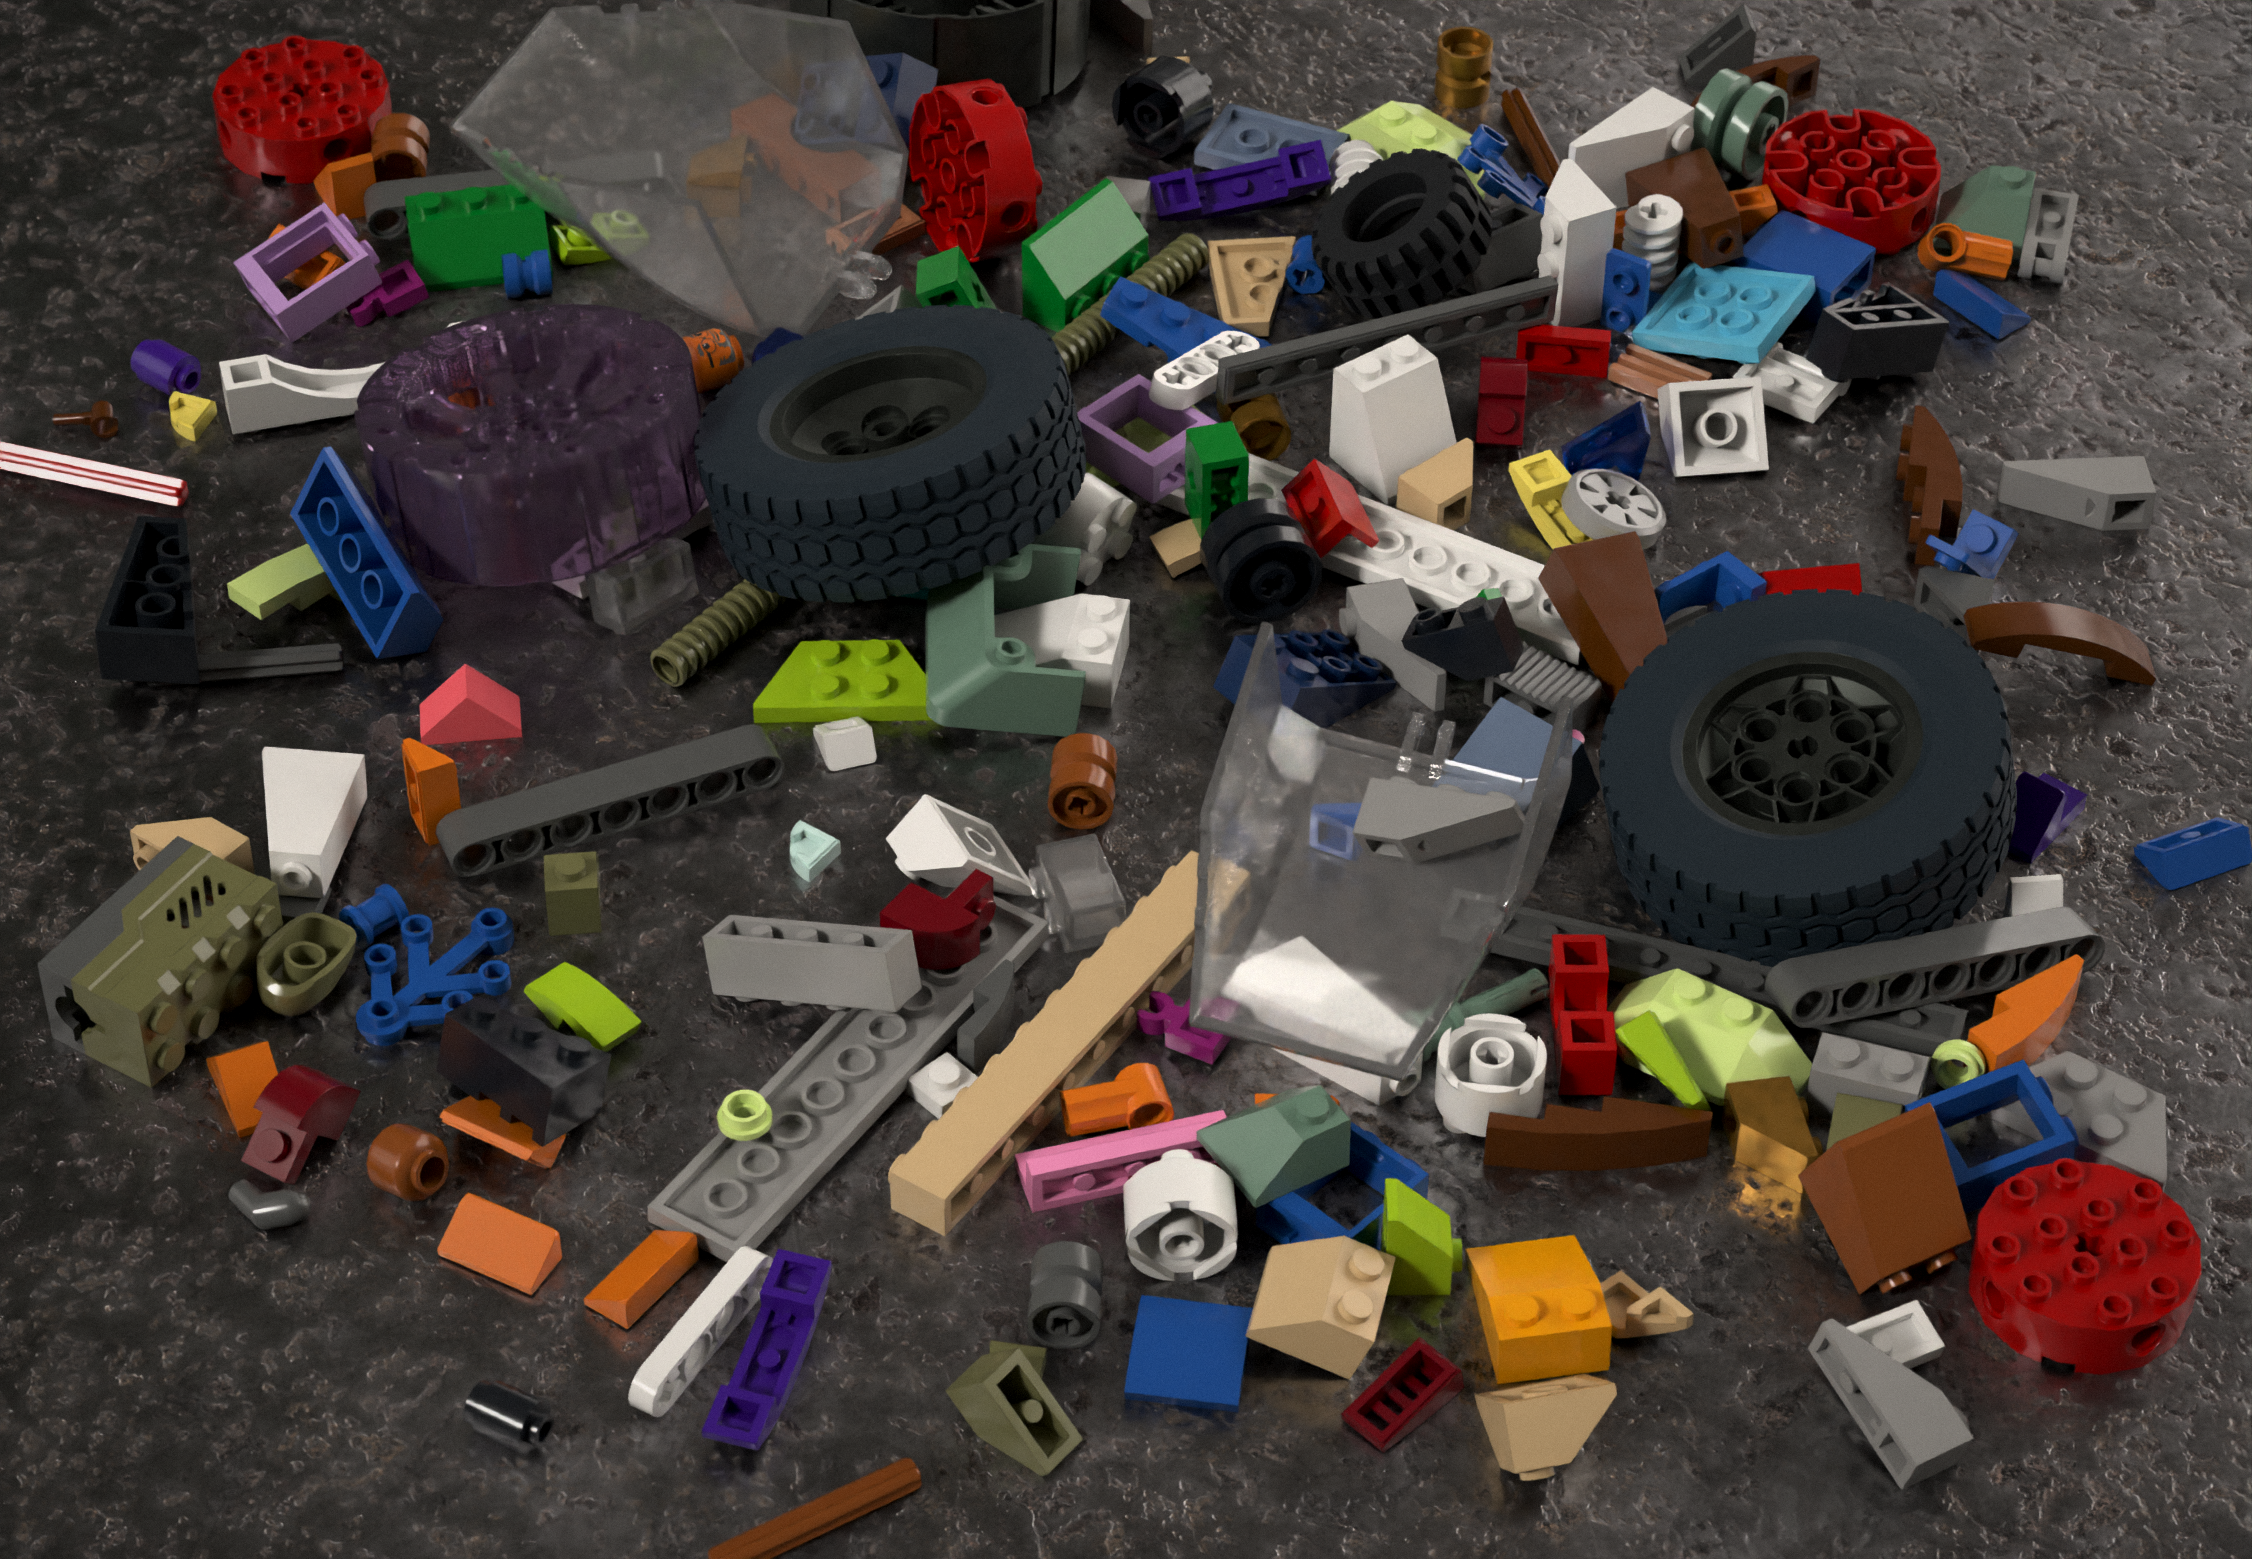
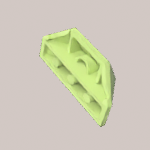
M1389 101L1336 130L1350 134L1349 141L1365 140L1373 146L1375 151L1382 156L1383 160L1391 158L1392 153L1399 151L1411 153L1412 149L1435 150L1448 154L1449 157L1457 160L1464 148L1472 144L1470 141L1471 134L1419 104ZM1462 166L1484 200L1485 192L1477 184L1484 174V169L1479 174H1475Z
M1678 968L1626 984L1607 1008V1011H1613L1615 1031L1649 1010L1655 1012L1707 1101L1716 1105L1723 1106L1726 1083L1790 1076L1797 1097L1800 1096L1809 1084L1812 1063L1772 1009ZM1616 1034L1617 1053L1623 1063L1654 1076L1625 1048Z

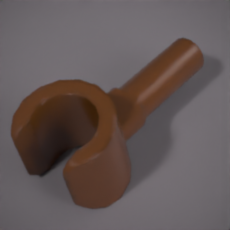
M101 400L96 402L92 406L91 411L53 415L54 425H90L93 434L101 438H110L118 432V419L113 417L114 408L107 401Z

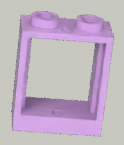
M325 202L233 262L248 290L291 343L383 283L375 268V265L380 260L371 245L365 239L358 243L355 239L358 234L349 219L343 213L336 217ZM333 244H336L350 261L288 301L274 283Z
M1137 374L1087 407L1080 409L1077 412L1085 442L1086 462L1154 504L1185 484L1186 429L1217 424V422L1192 406L1184 410H1172L1155 404L1149 398L1152 382ZM1140 417L1172 438L1147 453L1115 433V431Z

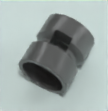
M1059 1241L1045 1245L1037 1250L1033 1256L1030 1277V1293L1032 1296L1028 1303L1027 1329L1032 1337L1041 1344L1056 1349H1074L1087 1345L1095 1340L1099 1334L1104 1262L1099 1253L1091 1247L1078 1242Z

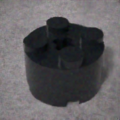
M1160 56L1128 77L1116 88L1112 99L1113 118L1117 127L1121 124L1129 135L1125 140L1132 148L1148 157H1165L1176 152L1208 129L1214 110L1211 95L1213 89L1212 80L1207 73L1202 70H1196L1186 61L1175 57Z

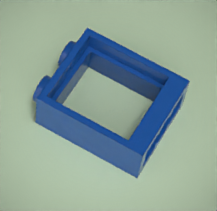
M2024 1059L1905 1105V1112H1908L1930 1102L1935 1110L1965 1214L1984 1207L1997 1186L2026 1168L2051 1164L2061 1158L2074 1160L2075 1148L2079 1146L2078 1134L2072 1121L2067 1116L2060 1117L2053 1106V1097L2047 1082L2041 1076L2035 1078ZM2019 1100L2044 1139L1968 1168L1944 1129Z
M1351 1122L1349 1166L1257 1207L1256 1226L1282 1245L1346 1236L1380 1250L1383 1203L1349 1231L1306 1200L1344 1169L1382 1195H1384L1385 1178H1397L1427 1199L1429 1174L1415 1161L1404 1158L1382 1143L1374 1133L1363 1130Z

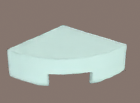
M799 820L793 827L790 835L789 853L791 864L796 873L810 883L841 854L840 840Z

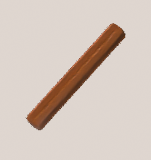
M904 1457L711 1547L708 1551V1559H771L918 1490L922 1486L921 1473L910 1457Z

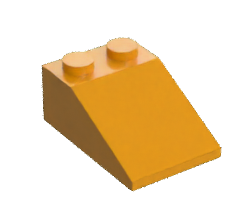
M1575 1235L1465 1249V1258L1497 1385L1609 1370L1612 1335L1611 1320L1601 1284Z

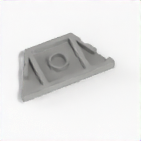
M2070 1051L2063 1052L2029 1067L2035 1078L2038 1076L2044 1078L2052 1093L2053 1106L2060 1117L2067 1116L2072 1121L2077 1131L2079 1146L2075 1148L2074 1158L2087 1163L2112 1165L2141 1178L2151 1179L2157 1182L2164 1192L2167 1181L2165 1095ZM2019 1100L1983 1114L2038 1141L2044 1139Z

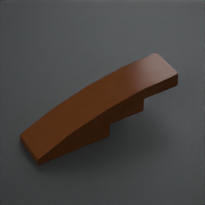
M1608 1096L1603 1097L1601 1112L1547 1104L1544 1120L1489 1112L1483 1165L1532 1170L1602 1171L1650 1167L1706 1157L1713 1112Z

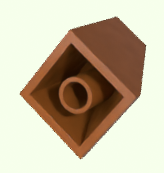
M1930 1102L1837 1141L1798 1175L1859 1295L1876 1287L1880 1288L1883 1295L1897 1290L1913 1280L1910 1272L1924 1266L1928 1274L1938 1272L1958 1261L1959 1259L1955 1251L1972 1239L1937 1116Z

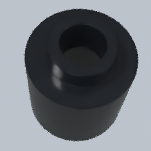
M482 1380L477 1383L467 1398L463 1412L464 1421L472 1425L473 1431L476 1434L522 1454L530 1453L535 1447H542L550 1437L554 1426V1417L550 1415L551 1409L547 1400L501 1380H495L492 1383Z

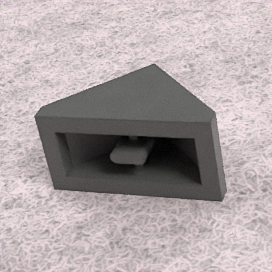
M1745 4L1738 7L1678 56L1685 81L1691 86L1707 85L1720 70L1728 68L1737 71L1753 65L1756 29L1749 8Z
M1926 566L1920 568L1918 572L1913 606L1920 613L1924 611L1942 621L1945 629L1947 627L1952 628L1966 640L1969 647L1971 644L1963 616L1969 608L1992 603L1995 580Z

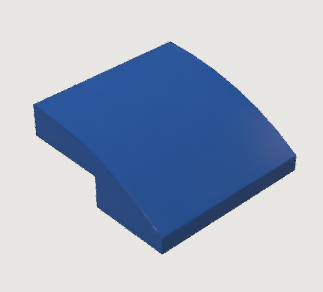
M1141 1295L1124 1390L1125 1399L1239 1413L1245 1365H1247L1250 1338L1245 1336L1253 1308Z

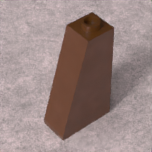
M1706 148L1696 149L1625 172L1629 208L1638 205L1642 198L1655 194L1671 197L1680 204L1683 217L1681 220L1678 250L1702 269L1744 256L1740 214Z
M1635 531L1554 548L1538 577L1597 679L1601 682L1612 704L1619 690H1624V682L1637 665L1643 666V659L1659 644H1667V635L1641 541Z

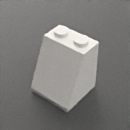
M1408 334L1333 369L1329 457L1385 505L1389 506L1397 502V486L1400 475L1437 455L1443 449L1457 443L1438 358Z

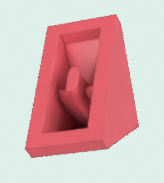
M464 664L419 704L421 743L424 745L522 737L520 697L467 664Z

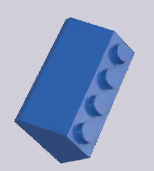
M331 446L323 447L290 513L377 659L427 652L444 620L437 605L430 598L418 578L416 570L410 565L396 542L394 534L385 524L372 498L367 494L356 474Z

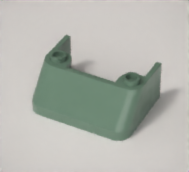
M1028 544L1018 552H1011L1010 556L992 566L986 565L982 567V571L962 579L959 577L952 579L951 583L929 590L925 610L926 712L934 722L942 726L1063 737L1076 734L1086 671L1035 667V654L1029 645L1013 637H995L994 607L1022 609L1073 596L1081 548Z

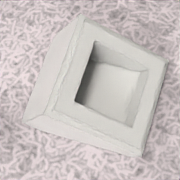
M859 716L815 725V728H813L814 737L825 764L830 771L871 764L876 761L877 755L872 727Z
M2061 874L2010 877L2003 913L2004 918L2063 907V878Z

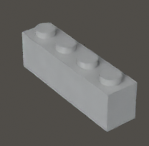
M729 915L702 937L713 994L735 996L738 1001L777 1000L786 1006H796L803 1003L826 1005L830 1010H843L850 1007L871 1009L875 1014L884 1015L899 1011L922 988L912 930Z

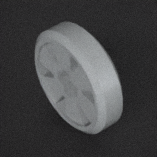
M1585 469L1576 472L1570 478L1561 497L1562 508L1566 516L1578 530L1592 540L1635 531L1640 538L1642 549H1647L1656 543L1666 523L1665 511L1659 500L1649 489L1635 479L1612 470Z

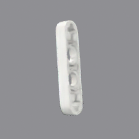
M1221 332L1156 370L1149 390V398L1155 404L1167 409H1187L1216 391L1219 358L1259 349L1260 344L1255 338L1242 332Z
M743 1246L735 1252L639 1368L629 1390L628 1401L631 1406L657 1418L663 1416L760 1299L759 1293L773 1262L772 1257L748 1246Z

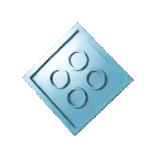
M1689 262L1633 330V343L1661 354L1671 352L1695 355L1701 359L1719 358L1735 360L1741 364L1760 363L1816 292L1814 276L1723 265L1702 269L1695 262Z

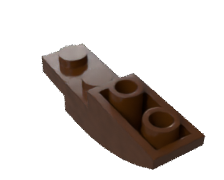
M1915 405L1913 423H1903L1899 451L1908 453H1899L1896 481L1905 482L1903 501L1912 502L1911 513L1920 514V516L1911 515L1908 536L1909 544H1917L1915 564L1934 566L1935 561L1933 559L1936 556V552L1925 542L1929 534L1936 538H1939V536L1957 538L1963 499V483L1957 455L1947 434L1925 406Z

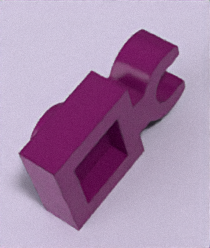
M409 260L379 273L383 283L346 307L347 312L351 313L357 327L370 323L374 320L377 313L383 310L388 317H391L429 298L423 281Z
M1152 991L1149 995V1010L1154 1013L1142 1009L1136 1012V1028L1139 1031L1148 1035L1165 1034V1047L1212 1065L1237 1031V1015L1189 998L1185 1005L1180 1007L1174 1004L1173 999L1169 995L1158 991Z

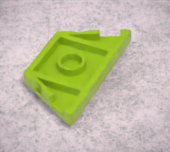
M900 640L801 641L753 703L754 723L834 722L858 716L864 721H933L926 712V674Z

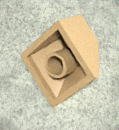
M1581 1374L1475 1394V1398L1500 1468L1515 1474L1519 1473L1520 1480L1527 1481L1551 1477L1555 1475L1553 1466L1571 1463L1617 1396L1616 1385L1613 1382Z

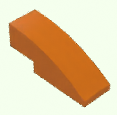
M2078 954L1996 995L1992 1018L1969 1029L1967 1042L1975 1045L1982 1052L1986 1061L1984 1074L2023 1059L2029 1067L2055 1040L2067 1021L2077 997L2084 960Z

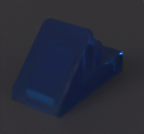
M1641 401L1637 402L1561 446L1564 466L1571 476L1585 469L1609 470L1617 466L1624 475L1639 482L1651 439L1644 404Z

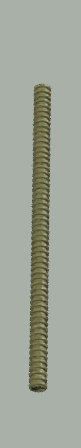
M1184 233L1126 279L1168 297L1208 265V249L1199 237L1191 233ZM1111 290L1071 323L1067 324L1064 329L1051 337L1064 360L1068 376L1123 332L1100 316L1103 303ZM744 579L743 582L734 586L733 590L724 594L723 598L715 601L713 606L706 608L702 614L696 616L682 630L673 634L672 638L663 642L662 646L652 651L650 660L655 673L670 686L678 687L682 685L686 679L695 675L696 671L705 667L707 662L715 659L717 654L725 651L727 646L735 643L737 638L744 636L747 630L754 628L757 622L764 620L767 614L774 612L777 606L784 604L789 597L780 596L777 591L774 593L759 588L756 583L751 584Z

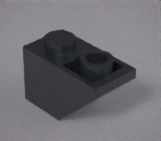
M1504 596L1486 600L1484 597H1476L1465 601L1459 607L1442 611L1437 607L1425 609L1413 617L1401 640L1404 648L1409 652L1467 682L1513 672L1524 650V645Z

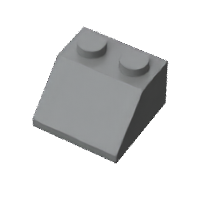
M1822 1032L1809 1077L1806 1097L1809 1115L1832 1121L1837 1092L1902 1104L1901 1114L1905 1113V1105L1922 1099L1931 1069L1932 1057L1829 1032Z

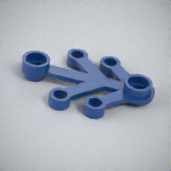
M1480 124L1470 137L1472 144L1470 146L1467 145L1457 158L1459 163L1475 174H1479L1482 169L1485 170L1477 184L1490 196L1498 199L1504 193L1517 204H1523L1541 213L1544 217L1545 197L1543 195L1548 190V186L1531 173H1527L1521 180L1501 156L1509 145L1506 139L1489 126Z
M492 907L481 910L471 924V933L430 966L429 945L434 940L432 921L429 917L422 914L406 917L401 922V934L403 944L408 948L409 984L393 996L391 976L395 974L398 968L395 949L388 944H375L369 947L364 953L366 972L371 977V1000L364 1003L357 1011V1028L369 1043L377 1046H389L400 1041L408 1027L444 1024L445 1014L473 999L471 994L485 993L497 996L506 993L511 987V974L508 964L503 961H487L480 966L478 973L454 974L479 953L495 956L511 949L515 941L511 918L499 908ZM443 997L442 1004L418 1005L425 998Z

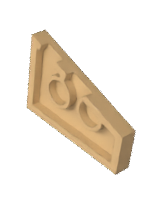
M1296 236L1207 241L1209 252L1208 265L1220 321L1255 337L1269 336L1287 279L1285 273L1293 259L1292 250L1296 243Z

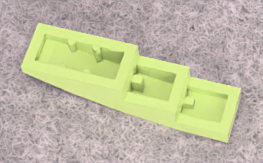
M395 537L406 558L408 559L413 556L412 547ZM308 544L270 559L227 583L229 599L260 620L268 617L288 603L302 611L327 594L340 602L342 601Z

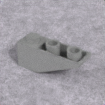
M2144 456L2003 461L1997 499L1998 502L2101 531L2137 530L2150 528L2157 492Z
M1392 777L1390 780L1370 778L1352 833L1367 856L1415 864L1527 831L1529 823L1517 801L1501 792L1490 791L1486 795L1465 792L1463 789L1450 784H1440L1436 788L1418 785L1404 777Z

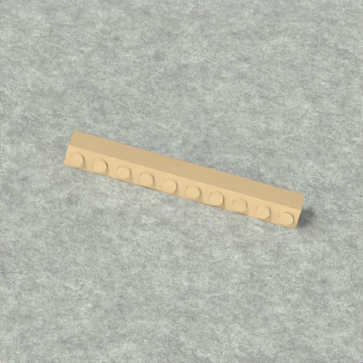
M1193 850L1177 866H1170L1165 872L1161 883L1149 896H1143L1138 900L1132 914L1120 927L1115 926L1109 931L1103 945L1091 958H1084L1079 963L1074 976L1062 989H1056L1049 995L1044 1008L1032 1021H1026L1019 1027L1014 1040L1002 1053L994 1054L989 1059L983 1073L970 1087H963L958 1092L952 1106L938 1121L933 1120L926 1126L921 1139L907 1154H901L895 1159L888 1174L891 1209L946 1236L1014 1162V1154L1022 1153L1061 1111L1059 1091L1083 1087L1136 1029V1012L1139 1009L1151 1012L1149 1010L1150 993L1158 991L1168 994L1243 912L1244 874Z

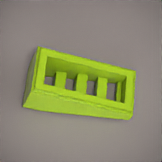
M1649 1010L1615 1031L1625 1048L1687 1108L1705 1111L1712 1110L1655 1012Z

